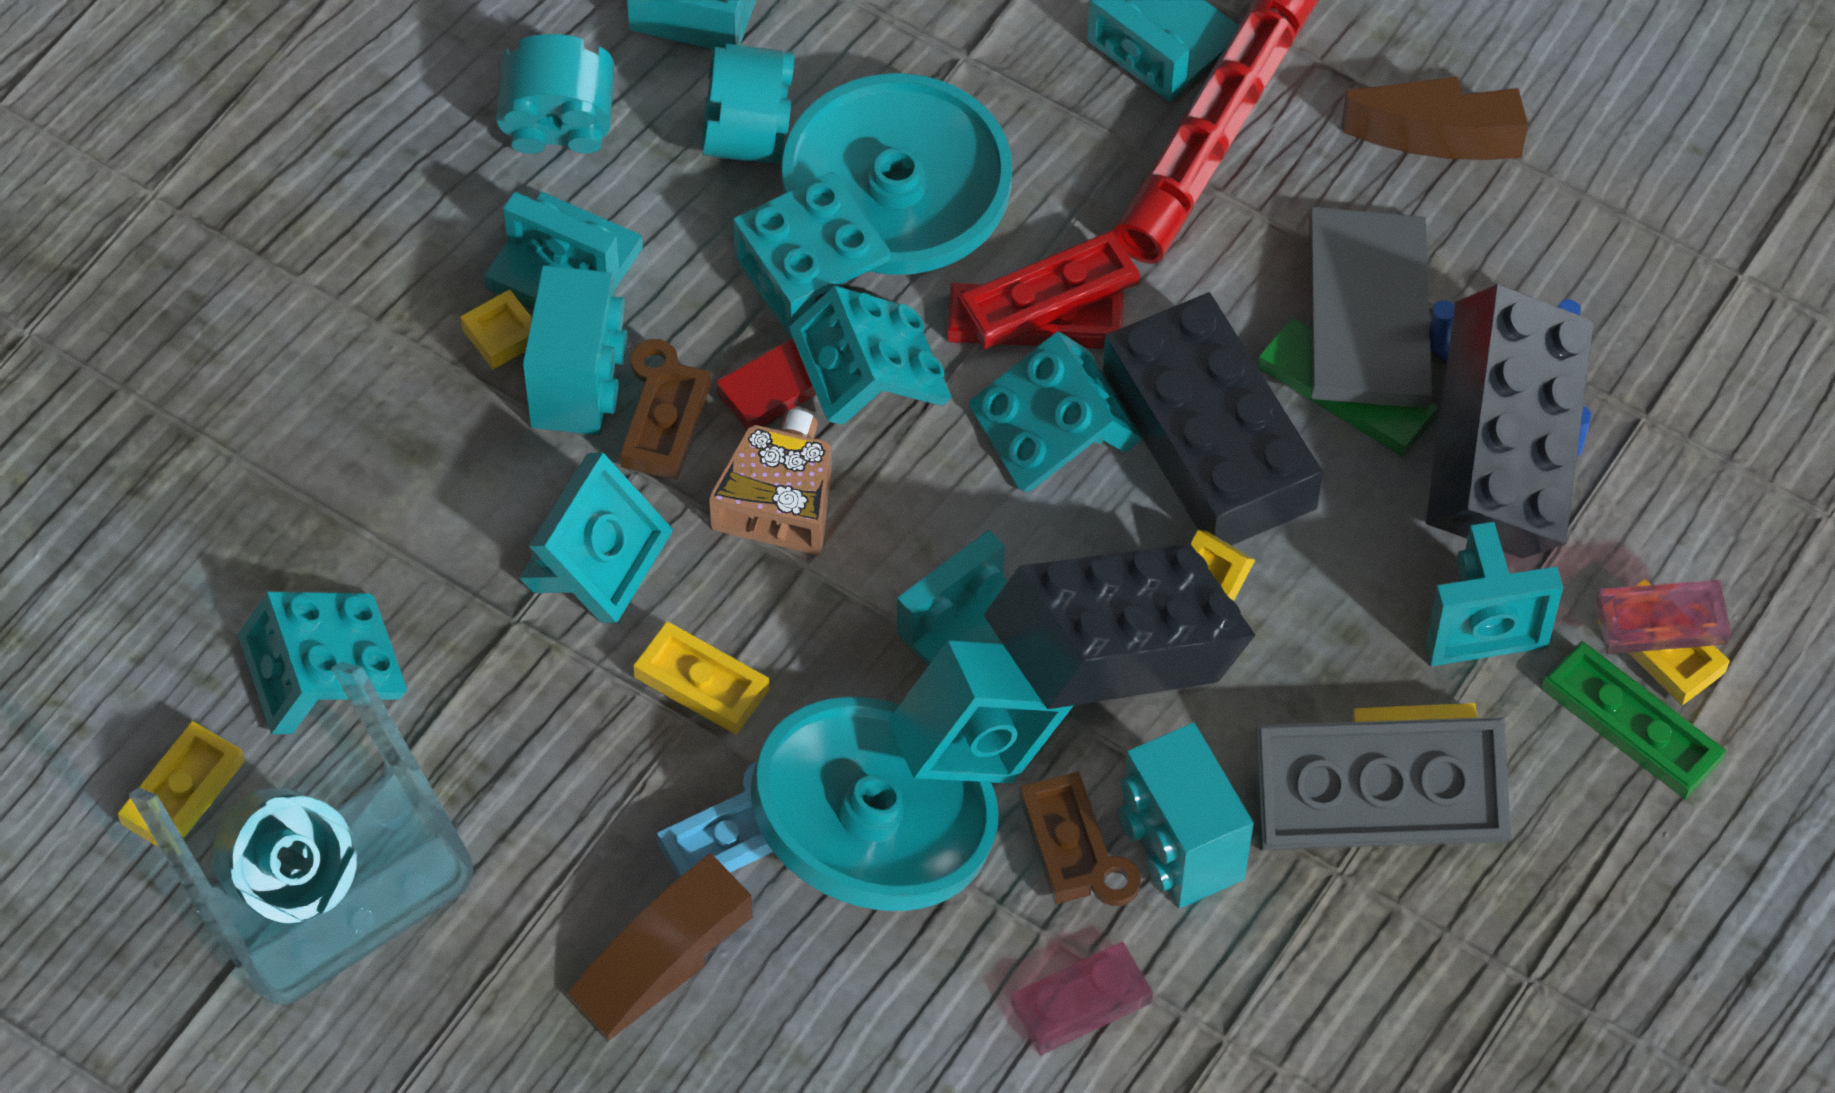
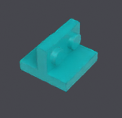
M543 191L535 200L514 192L503 208L507 243L485 273L486 289L499 295L510 289L522 305L533 310L543 265L612 272L614 288L616 289L643 249L642 235Z
M603 452L587 453L530 543L529 547L532 549V558L519 578L533 593H573L601 623H617L674 530Z
M1495 523L1470 525L1466 548L1458 552L1459 581L1437 585L1425 642L1430 667L1544 649L1549 646L1563 591L1558 567L1509 574Z

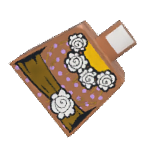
M789 410L785 412L779 430L758 425L748 428L711 493L709 499L711 530L814 555H821L831 485L832 455L830 444L826 441L814 439L818 421L813 415L802 410Z

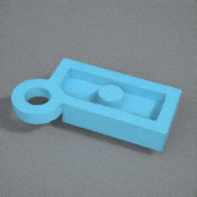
M756 762L750 765L744 773V792L657 833L658 846L677 879L709 853H712L729 872H732L773 852L759 830L752 809L751 780Z

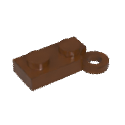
M649 339L638 344L631 353L632 371L640 381L645 382L620 453L621 467L678 480L711 386V371L678 364L676 350L669 342L661 339ZM651 355H659L665 359L664 364L657 368H650L643 362Z
M1079 771L1020 786L1019 799L1055 905L1091 896V890L1098 900L1111 906H1123L1131 902L1138 895L1141 885L1140 871L1127 858L1120 856L1108 857ZM1111 873H1120L1127 879V884L1121 889H1112L1105 884L1104 878Z

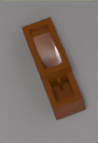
M1457 76L1346 90L1341 125L1345 134L1375 145L1410 154L1445 159L1496 160L1522 158L1528 121L1518 88L1462 95Z
M709 853L650 903L607 946L567 992L568 999L607 1041L611 1040L705 967V954L753 918L752 895L712 853Z

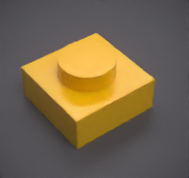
M510 289L460 316L462 330L492 369L526 352L532 317Z
M1198 530L1191 545L1205 559L1210 572L1228 597L1234 601L1256 559L1211 533Z

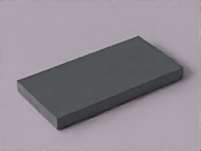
M1312 207L1309 217L1311 399L1428 409L1432 397L1426 217Z
M1504 717L1257 725L1255 728L1261 851L1509 843L1511 841Z

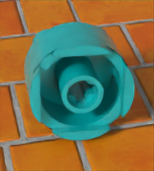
M563 34L532 35L519 40L518 50L509 53L508 47L505 48L500 57L496 120L499 128L512 138V148L525 154L540 153L545 149V145H568L572 151L583 154L599 151L602 148V139L609 133L611 128L614 61L612 56L600 46L598 55L584 49V39Z
M713 44L708 76L710 81L703 120L702 155L749 162L781 164L784 137L788 133L791 100L787 99L788 86H791L793 76L794 52L734 44Z
M261 789L247 794L224 817L215 837L212 867L214 874L225 891L240 905L277 922L295 923L302 922V920L312 918L318 914H324L343 899L352 884L356 872V850L353 849L351 836L348 831L349 828L344 818L330 805L288 789ZM281 847H286L288 851L293 853L292 859L288 864L281 862L277 858Z

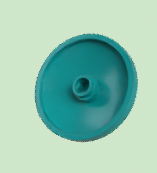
M890 73L867 76L847 82L827 92L812 103L796 121L786 141L782 159L783 194L829 172H834L839 177L890 249V260L868 271L879 274L906 275L932 271L967 256L981 246L999 225L1006 212L1012 187L1010 147L1001 126L990 111L976 98L952 84L915 74Z
M841 697L812 703L791 713L772 730L763 745L753 771L751 803L754 817L761 834L774 854L789 870L813 888L842 902L859 907L884 911H908L936 905L960 893L979 874L996 838L998 806L991 781L973 782L913 778L888 722L900 704L865 697Z

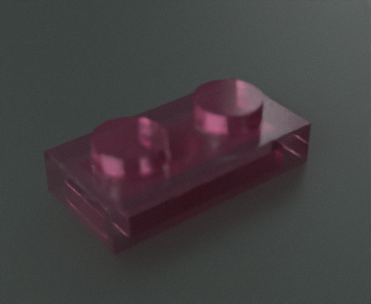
M1720 580L1599 589L1596 602L1607 654L1728 644L1731 629Z
M1122 941L1012 993L1011 1006L1040 1056L1151 1004L1153 991Z

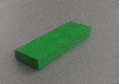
M1294 318L1287 323L1259 356L1258 368L1402 457L1407 454L1436 418L1438 406L1431 402L1429 408L1426 409L1311 399L1310 328Z
M1581 641L1543 681L1541 690L1685 800L1724 759L1726 749L1584 641Z

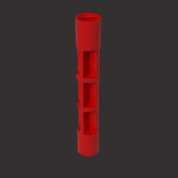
M1319 0L1253 1L1220 58L1211 69L1209 76L1113 229L1129 257L1148 264L1159 263L1163 259L1193 210L1196 201L1221 160L1225 157L1230 145L1253 107L1259 101L1264 89L1287 51L1293 45Z

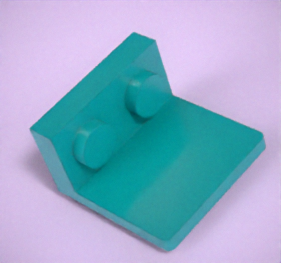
M1089 0L1087 41L1171 103L1218 61L1239 25L1205 0Z
M829 172L733 218L735 259L790 339L793 337L788 327L816 303L815 297L890 260V249L834 172Z
M834 286L788 327L825 417L829 422L844 425L882 391L943 406L952 398L944 380V369L939 360L933 355L923 332V320L913 308L906 304H898L873 297L866 293Z
M1058 331L974 396L969 402L970 408L1017 487L1026 493L1031 492L1094 442L1101 444L1105 441L1126 453L1143 440V437L1090 351Z
M987 530L897 597V635L927 666L930 665L947 640L1003 644L983 615L1008 582L1004 577L1005 545L990 530Z
M267 592L238 632V637L271 734H293L318 700H399L407 691L377 602L372 594Z

